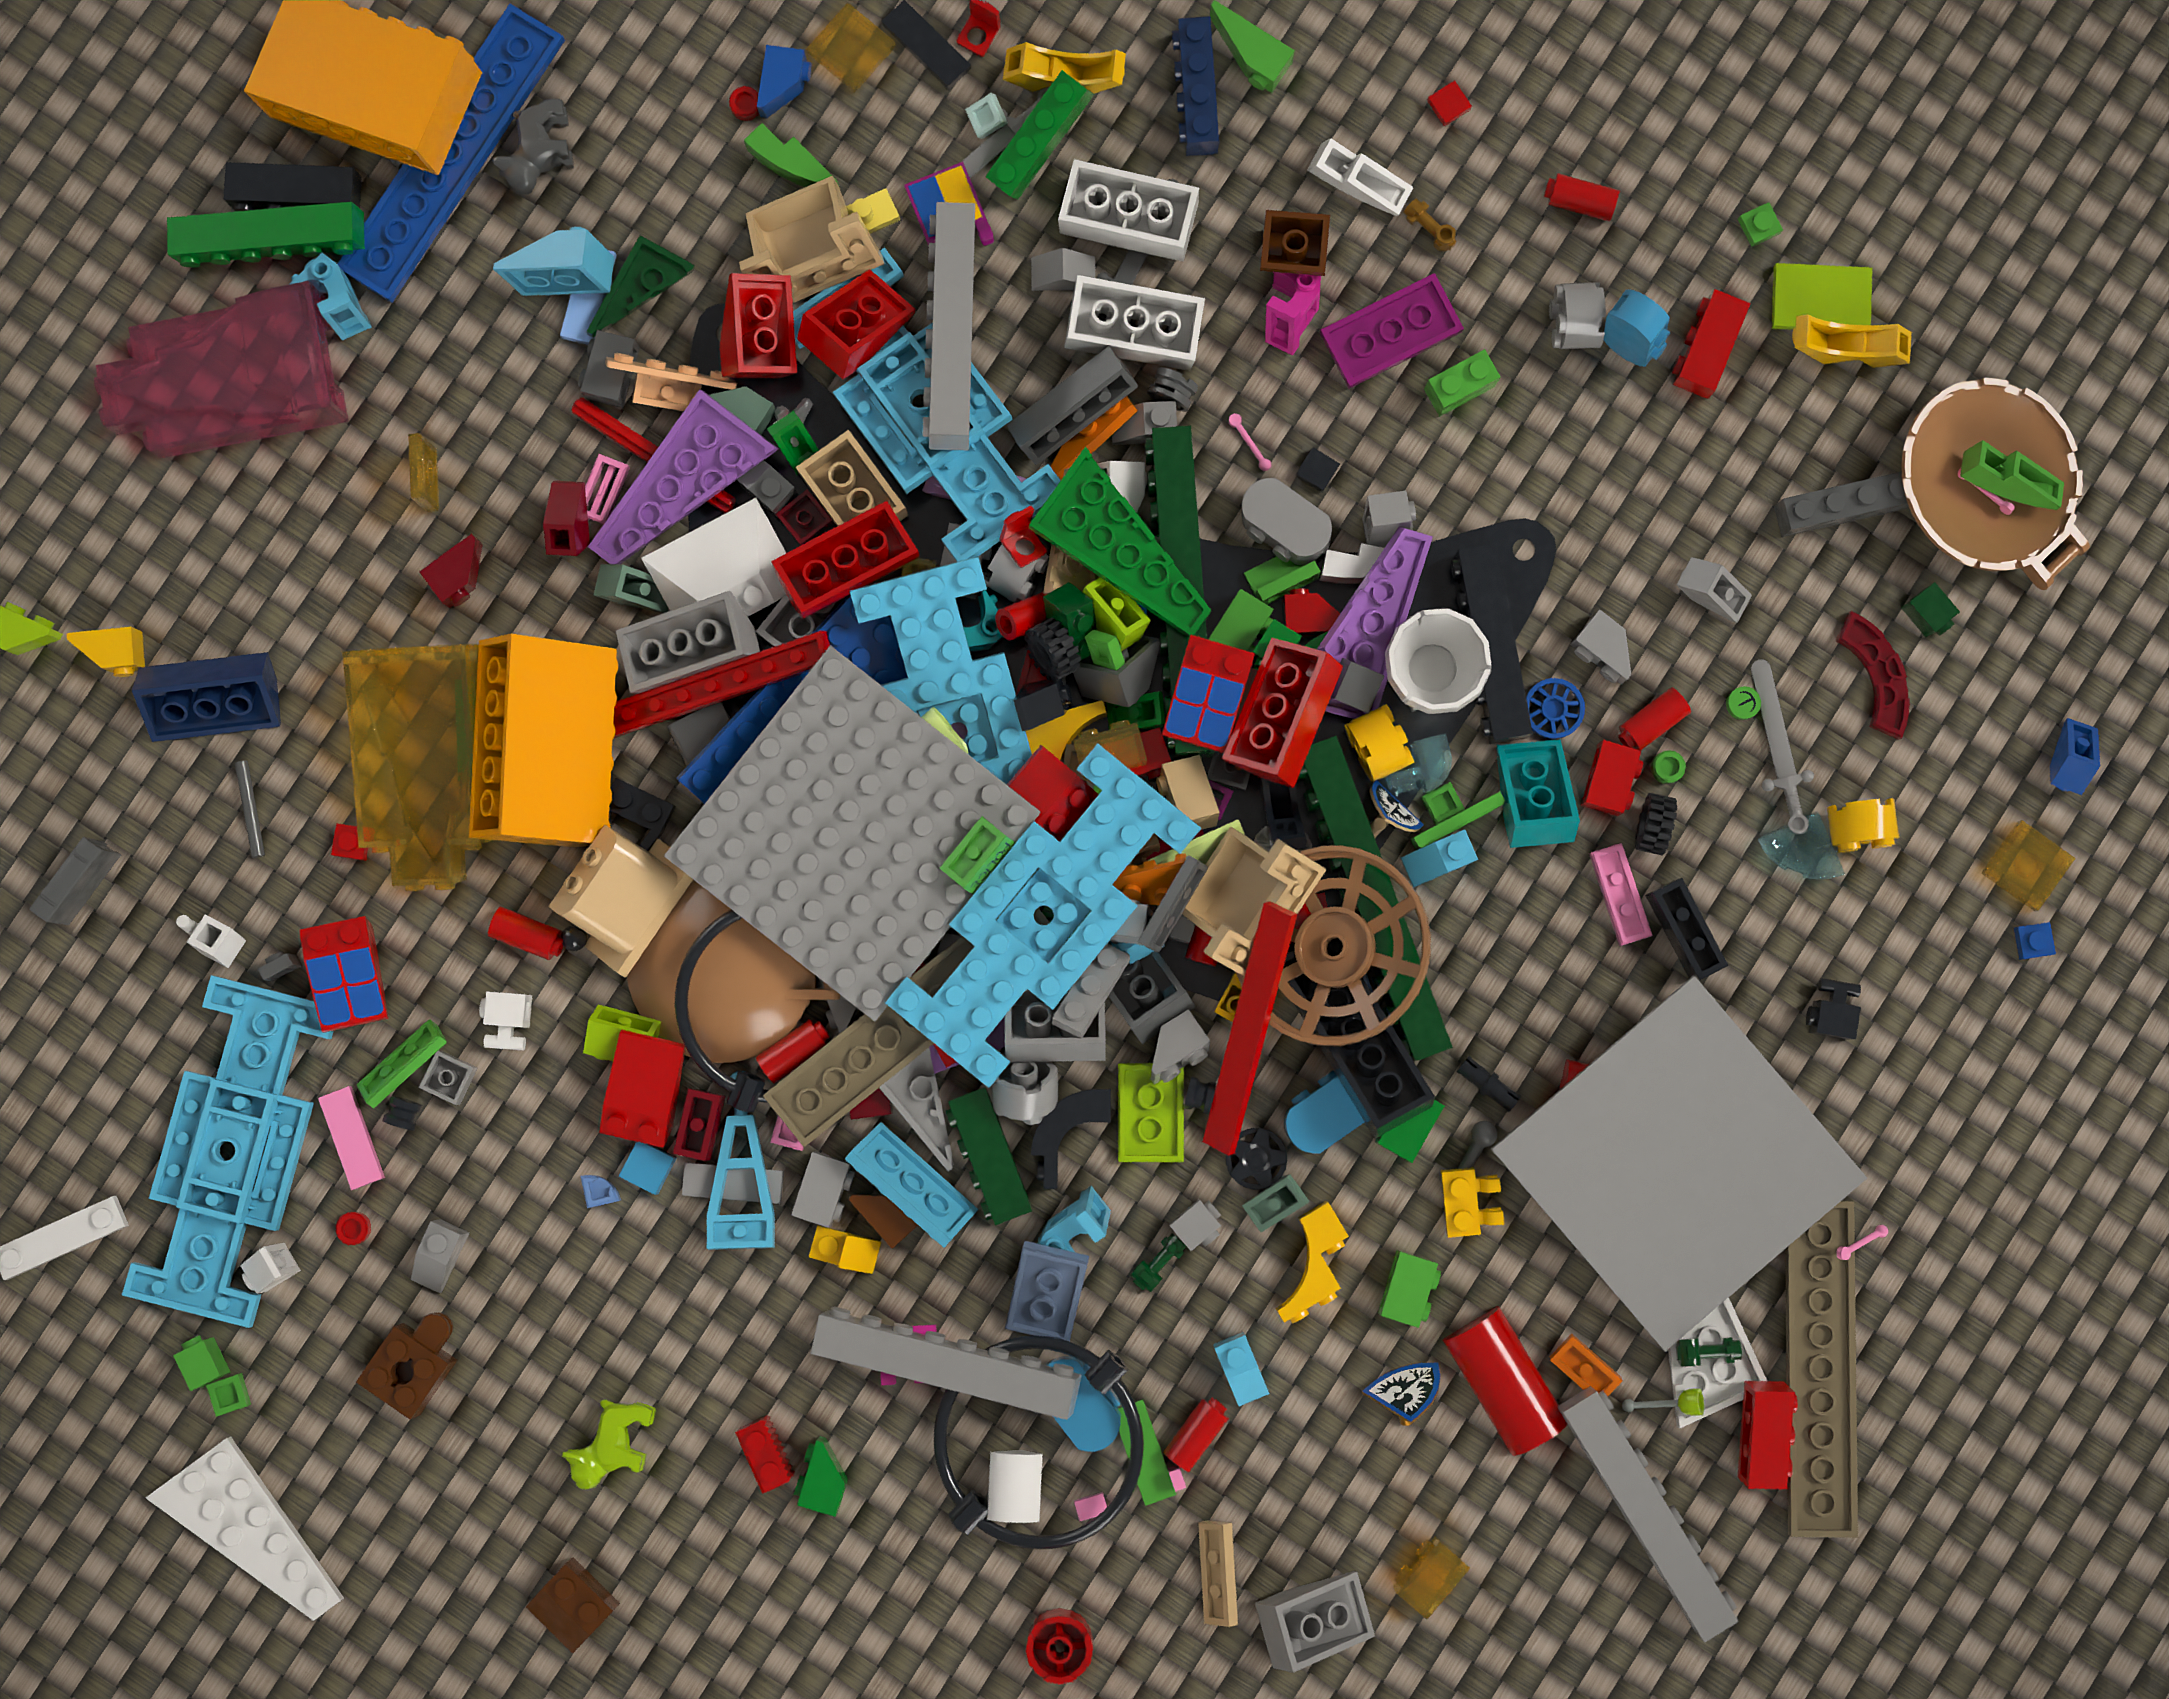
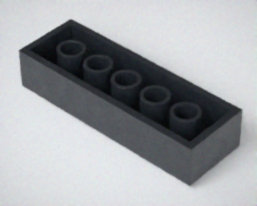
M1339 938L1332 939L1327 945V951L1330 956H1337L1343 950V945ZM1295 950L1287 954L1283 969L1297 962ZM1305 974L1288 981L1289 985L1300 996L1310 1002L1312 1001L1318 983L1309 979ZM1361 978L1360 980L1367 995H1370L1372 992L1364 979ZM1346 986L1331 988L1325 1006L1341 1007L1356 1002L1349 987ZM1378 1002L1374 1003L1372 1006L1380 1022L1386 1018V1015ZM1295 1005L1304 1020L1307 1011ZM1360 1012L1342 1017L1320 1016L1313 1034L1320 1036H1344L1358 1033L1367 1029ZM1392 1025L1379 1034L1360 1042L1342 1046L1319 1045L1374 1139L1433 1107L1435 1096Z

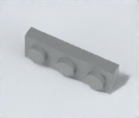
M1106 944L1071 987L1053 1016L1052 1024L1082 1039L1128 965L1130 955Z

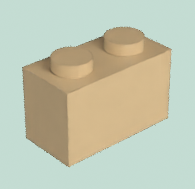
M1200 755L1162 764L1161 776L1156 779L1160 795L1166 796L1171 804L1200 826V830L1217 826L1219 810Z

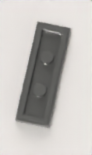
M1190 855L1187 856L1138 941L1140 944L1157 953L1160 952L1208 870V866Z

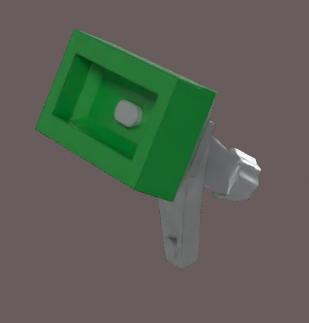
M804 398L792 412L784 406L777 407L774 411L777 421L767 428L797 476L799 473L796 467L819 451L803 425L813 405L809 398Z

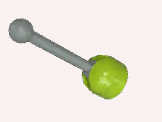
M1700 1388L1684 1390L1678 1400L1634 1402L1631 1399H1626L1622 1403V1408L1626 1412H1632L1638 1408L1678 1406L1680 1411L1686 1415L1702 1416L1704 1414V1398Z

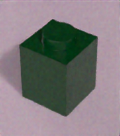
M1936 582L1924 588L1901 607L1925 637L1935 632L1939 636L1945 633L1955 624L1952 618L1960 613Z

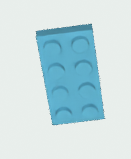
M882 1122L845 1158L857 1172L868 1179L883 1195L887 1196L907 1217L916 1222L943 1248L978 1210L977 1207Z

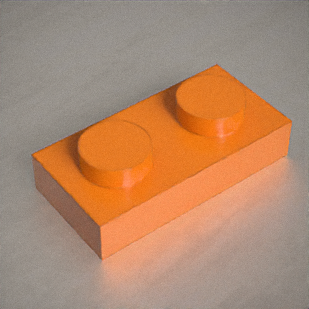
M1572 1333L1550 1356V1361L1583 1390L1591 1386L1598 1393L1604 1391L1608 1397L1623 1381L1618 1373Z

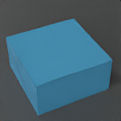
M636 1142L619 1177L657 1195L677 1157L656 1146Z

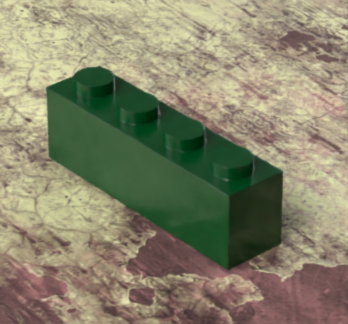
M984 1087L948 1101L950 1108L946 1109L945 1112L951 1128L958 1127L962 1139L957 1140V1144L963 1159L970 1158L974 1170L969 1171V1176L975 1190L981 1188L985 1201L980 1202L986 1220L993 1219L996 1226L1032 1212V1205L998 1116L994 1111L987 1088Z

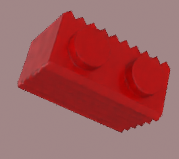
M768 1415L742 1426L735 1432L762 1494L788 1483L795 1474V1471L791 1470L793 1465L789 1464L790 1459L786 1458L787 1453L783 1452L785 1447L780 1446L782 1441L778 1440L779 1435L775 1434L776 1429L772 1427L774 1423L770 1422L771 1417Z

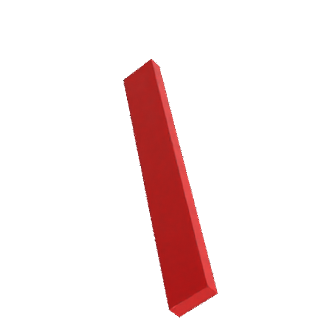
M818 631L616 701L613 718L615 726L614 738L810 672L830 646L827 632Z
M1271 901L1263 903L1202 1140L1203 1143L1228 1156L1236 1151L1297 918V913Z

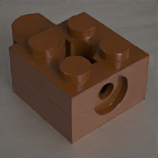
M434 1312L424 1316L415 1330L405 1323L394 1326L356 1383L409 1420L421 1415L457 1362L456 1358L442 1349L453 1332L451 1319L446 1314Z

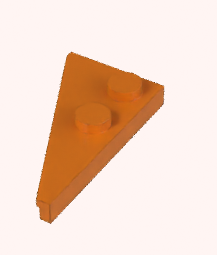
M1127 396L1061 446L1051 465L1052 470L1060 480L1063 478L1064 469L1072 466L1085 446L1092 454L1138 411Z
M1176 854L1175 861L1163 864H1156L1155 860H1151L1141 865L1127 866L1112 885L1129 899L1139 901L1141 904L1159 905L1185 862L1186 854Z

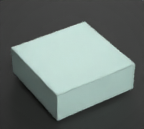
M992 93L965 109L977 137L984 139L1008 123L996 95Z

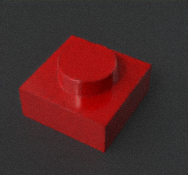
M336 823L331 855L366 861L372 829Z

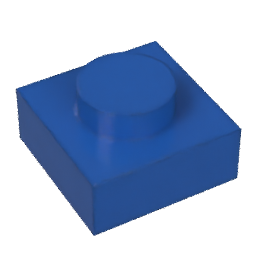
M2050 922L2014 928L2019 960L2056 954Z

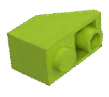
M8 601L5 607L0 605V649L20 655L61 639L63 634L52 629L55 623L38 615L35 616L34 620L23 616L26 611L25 609Z

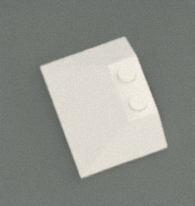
M757 498L641 557L670 611L726 591H731L748 617L778 601L786 594L771 563L772 560L786 554Z

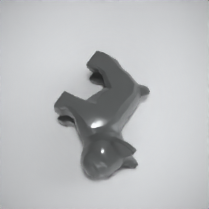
M556 98L544 100L538 105L513 113V117L517 119L518 148L511 156L493 158V164L501 169L499 176L506 178L512 190L519 194H530L537 183L540 173L548 172L560 165L574 168L573 154L568 149L567 141L550 140L547 131L556 124L562 127L569 126L568 113L562 99Z

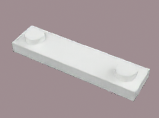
M117 1196L107 1198L0 1246V1273L3 1280H9L129 1226Z

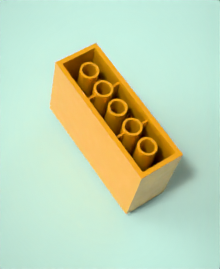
M283 0L244 92L272 119L439 176L482 71L474 62V57L465 50L464 44L454 37L446 36L444 39L435 36L427 28L417 26L416 29L408 27L404 22L395 17L389 16L388 19L378 17L375 12L365 7H359V10L351 8L342 0Z
M507 634L479 640L469 838L584 847L592 844L604 825L611 828L609 805L612 800L610 781L611 771L614 766L612 740L615 736L613 718L614 707L617 701L615 692V675L618 671L617 649L518 634Z

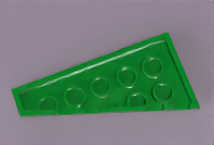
M1085 446L1031 521L1029 529L1188 638H1190V635L1195 636L1211 613V609L1188 579L1184 578L1173 563L1172 558L1161 548L1155 540V536L1126 498L1122 497L1112 484L1109 476L1099 467L1092 458L1093 455Z

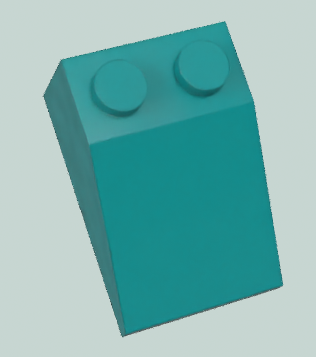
M1561 739L1497 745L1496 753L1500 790L1505 799V804L1502 805L1503 817L1510 848L1574 842L1580 818Z

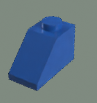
M766 45L757 101V109L761 118H768L803 92L804 82L810 81L812 65L811 62L807 61L804 50Z
M2067 718L2063 724L2050 763V784L2062 791H2071L2082 795L2100 767L2098 728Z

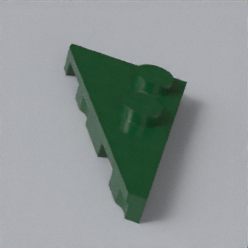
M639 235L614 280L610 293H607L588 327L587 335L595 338L597 330H607L691 274L695 265Z

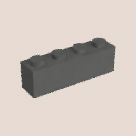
M1108 346L1008 423L1007 427L1020 449L1037 465L1139 386L1125 364Z
M1902 471L1783 498L1774 506L1781 537L1909 508L1903 488Z

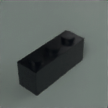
M1683 878L1673 880L1645 895L1689 979L1695 976L1700 981L1729 966Z

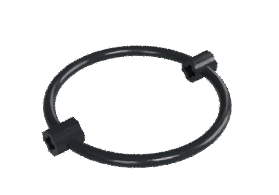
M731 909L706 927L688 950L676 982L675 1016L683 1044L691 1058L711 1080L730 1092L727 1104L735 1109L754 1113L758 1102L768 1103L763 1097L769 1091L763 1089L765 1080L750 1072L738 1071L736 1078L733 1079L717 1068L697 1042L688 1011L690 981L700 956L720 932L742 919L740 915Z
M1021 1336L989 1346L984 1350L989 1351L990 1347L1005 1349L1009 1353L1026 1349L1056 1351L1072 1356L1091 1367L1084 1374L1088 1382L1104 1395L1112 1388L1126 1415L1131 1443L1128 1469L1118 1493L1107 1508L1096 1518L1075 1530L1056 1535L1038 1536L1018 1533L1004 1528L991 1520H987V1499L973 1489L965 1496L954 1477L947 1453L946 1440L950 1412L959 1392L946 1389L936 1413L933 1443L940 1478L948 1495L956 1505L948 1514L952 1524L959 1531L967 1535L975 1527H978L986 1534L1002 1542L1030 1549L1065 1547L1095 1535L1111 1523L1123 1510L1133 1494L1142 1468L1144 1439L1140 1415L1128 1388L1121 1379L1129 1369L1124 1361L1109 1349L1101 1357H1098L1078 1344L1049 1336Z

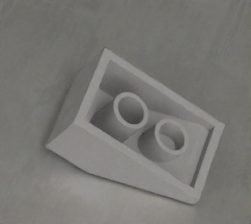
M1357 1571L1285 1590L1255 1603L1272 1667L1275 1669L1296 1672L1375 1637Z

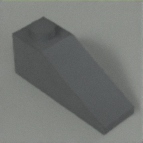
M764 460L735 481L753 498H757L759 503L776 518H778L776 516L777 512L799 496L795 487Z

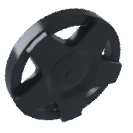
M1250 1128L1240 1132L1234 1153L1238 1157L1239 1162L1234 1168L1231 1164V1155H1226V1165L1231 1177L1241 1186L1253 1190L1270 1187L1283 1176L1287 1166V1152L1283 1142L1277 1135L1262 1128ZM1255 1133L1251 1142L1240 1140L1245 1135ZM1270 1137L1278 1144L1280 1150L1270 1148ZM1281 1165L1279 1172L1272 1179V1167ZM1253 1176L1258 1184H1250L1243 1180Z

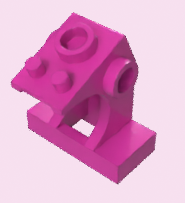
M1273 272V289L1286 294L1291 300L1285 302L1272 296L1266 304L1265 342L1293 356L1299 347L1300 336L1319 310L1321 276Z

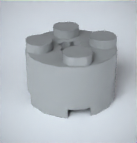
M1600 282L1555 285L1554 300H1550L1549 304L1550 319H1555L1556 329L1552 330L1553 348L1577 349L1600 348L1602 346L1605 332H1598L1601 327L1602 317H1606L1604 289L1600 287Z
M1019 540L1016 543V550L1022 555H1030L1034 552V545L1029 540ZM1002 544L988 567L993 572L991 578L984 577L986 586L1013 603L1031 597L1036 588V585L1032 583L1038 572L1044 574L1048 568L1050 556L1047 554L1049 548L1044 545L1047 550L1044 556L1020 568Z
M1052 1061L1010 1062L992 1084L995 1113L1010 1119L1021 1120L1028 1125L1040 1123L1042 1117L1055 1109L1058 1102L1057 1067Z

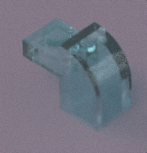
M1446 733L1414 741L1411 744L1416 768L1388 775L1386 777L1388 789L1397 788L1398 794L1416 790V784L1420 783L1423 795L1438 788L1448 777L1452 765V756Z

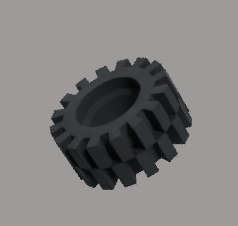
M1048 618L1027 630L1024 636V640L1027 642L1025 644L1026 649L1030 650L1028 655L1030 659L1035 661L1034 666L1036 669L1040 668V673L1043 677L1046 675L1047 680L1057 682L1078 670L1081 665L1079 663L1081 661L1080 655L1077 654L1079 651L1078 647L1072 643L1074 641L1073 637L1068 636L1066 627L1062 628L1061 622L1055 621V618Z
M1648 793L1645 803L1642 805V812L1639 815L1640 820L1636 828V850L1661 856L1666 853L1669 841L1672 838L1671 833L1675 826L1674 820L1677 815L1675 813L1677 810L1676 798Z

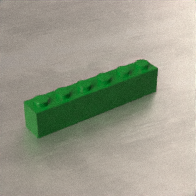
M353 202L167 217V255L179 262L181 266L189 268L199 267L200 263L211 262L216 265H228L231 263L230 260L254 263L260 262L261 258L265 257L288 260L292 258V255L303 254L306 257H318L324 252L349 255L353 253V250L365 249L364 211Z

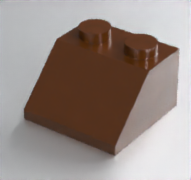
M1266 210L1260 271L1325 276L1330 215Z
M572 1557L538 1592L526 1608L573 1654L620 1603Z

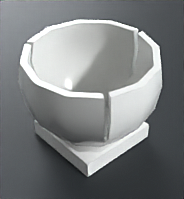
M1450 609L1423 610L1415 613L1396 627L1385 651L1388 681L1402 702L1410 706L1412 712L1416 710L1427 714L1457 712L1480 696L1491 673L1488 640L1473 619Z

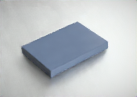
M1024 1241L1005 1329L1033 1336H1049L1070 1342L1089 1256Z

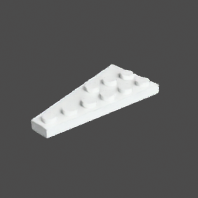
M1729 1297L1679 1340L1698 1339L1699 1345L1723 1344V1338L1732 1337L1733 1340H1740L1742 1348L1741 1360H1735V1363H1725L1724 1358L1700 1359L1701 1366L1681 1367L1680 1360H1677L1676 1347H1679L1678 1341L1668 1349L1674 1400H1678L1684 1390L1695 1388L1702 1390L1704 1398V1414L1702 1416L1686 1415L1680 1411L1678 1406L1675 1407L1678 1428L1687 1426L1743 1400L1745 1381H1767Z
M231 1436L224 1439L146 1497L158 1508L313 1621L344 1599Z

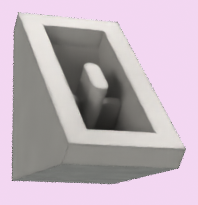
M1059 248L1031 257L1032 291L1074 290L1078 275L1095 278V257L1066 248Z

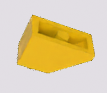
M121 627L66 633L67 640L99 667L112 672L115 677L134 676V671H138L139 667H145L143 633L133 627Z

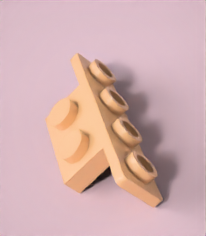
M614 353V358L606 357L605 364L609 368L636 372L632 402L684 412L699 389L701 390L702 384L730 390L736 389L737 385L734 380L729 379L730 377H722L720 371H711L710 375L699 374L696 367L679 365L678 370L666 368V362L654 359H647L646 364L633 362V356L621 353Z

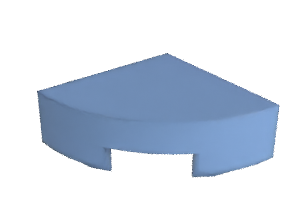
M596 1175L580 1176L587 1208L621 1201L617 1189L605 1178Z

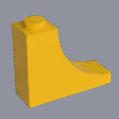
M1101 700L1069 709L1065 715L1027 730L1026 735L1032 755L1042 745L1063 762L1066 745L1071 744L1073 739L1085 727L1107 717L1104 702Z

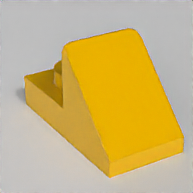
M817 1225L809 1258L838 1265V1268L873 1274L882 1241Z

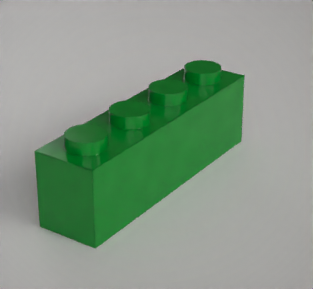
M1061 70L985 177L1007 195L1018 200L1094 94Z

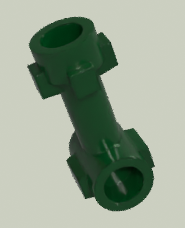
M1173 1233L1169 1237L1165 1236L1161 1241V1244L1164 1246L1163 1249L1149 1264L1144 1260L1141 1261L1130 1274L1134 1278L1133 1282L1142 1290L1146 1289L1150 1293L1163 1279L1158 1274L1173 1256L1179 1259L1184 1254L1183 1250L1187 1246Z
M1732 1337L1723 1338V1344L1699 1345L1698 1339L1678 1340L1679 1347H1676L1677 1360H1680L1681 1367L1701 1366L1700 1359L1724 1358L1725 1363H1735V1360L1742 1359L1740 1340H1733Z

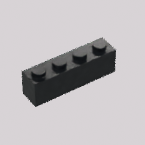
M226 162L223 200L235 212L353 202L360 208L362 177L354 167Z

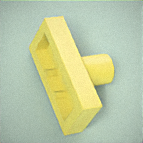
M886 188L868 197L857 199L854 203L846 206L849 215L855 212L859 214L870 234L900 221V216Z

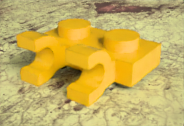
M1473 1167L1440 1170L1448 1238L1481 1235L1480 1225L1483 1224L1504 1225L1501 1207L1478 1209L1477 1192H1501L1500 1178H1498L1497 1174L1475 1177V1169Z

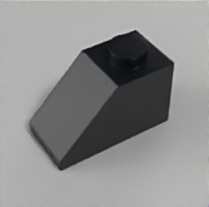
M1046 679L1022 686L1013 700L1022 732L1066 714L1069 704L1072 703L1068 684L1063 685L1062 679L1057 682Z

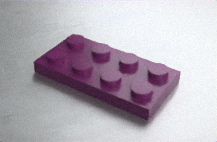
M1433 273L1321 329L1320 335L1348 389L1462 333L1464 327L1436 274Z

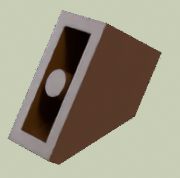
M856 1193L848 1199L892 1249L918 1226L916 1222L907 1217L885 1195Z

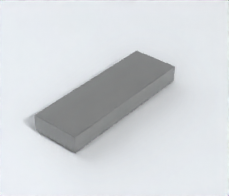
M686 1162L684 1166L682 1196L710 1198L717 1165ZM754 1169L728 1170L722 1199L760 1202ZM766 1169L772 1203L781 1204L784 1171Z

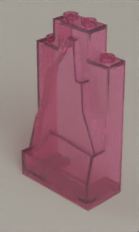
M304 281L235 298L236 303L228 308L128 327L130 338L127 339V348L132 358L96 365L97 376L94 377V385L102 400L103 407L99 409L102 424L117 435L146 430L142 433L146 449L159 458H166L349 422L344 391L334 383L325 331L333 329L321 315L317 303L327 298L310 281Z

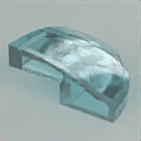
M1818 812L1805 816L1809 827L1802 835L1793 834L1787 824L1758 838L1761 847L1768 857L1784 870L1789 868L1802 873L1803 878L1830 879L1845 875Z

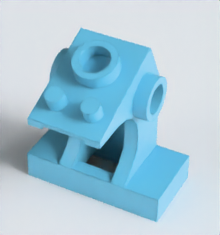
M321 253L316 259L309 261L299 275L294 274L292 276L289 288L297 295L300 301L318 293H328V299L317 303L321 315L342 340L371 328L368 317L362 311L348 277L339 265L325 254Z
M1090 1186L1081 1192L1080 1198L1047 1221L1037 1244L1075 1252L1069 1241L1078 1234H1088L1096 1243L1106 1236L1111 1210L1094 1188Z

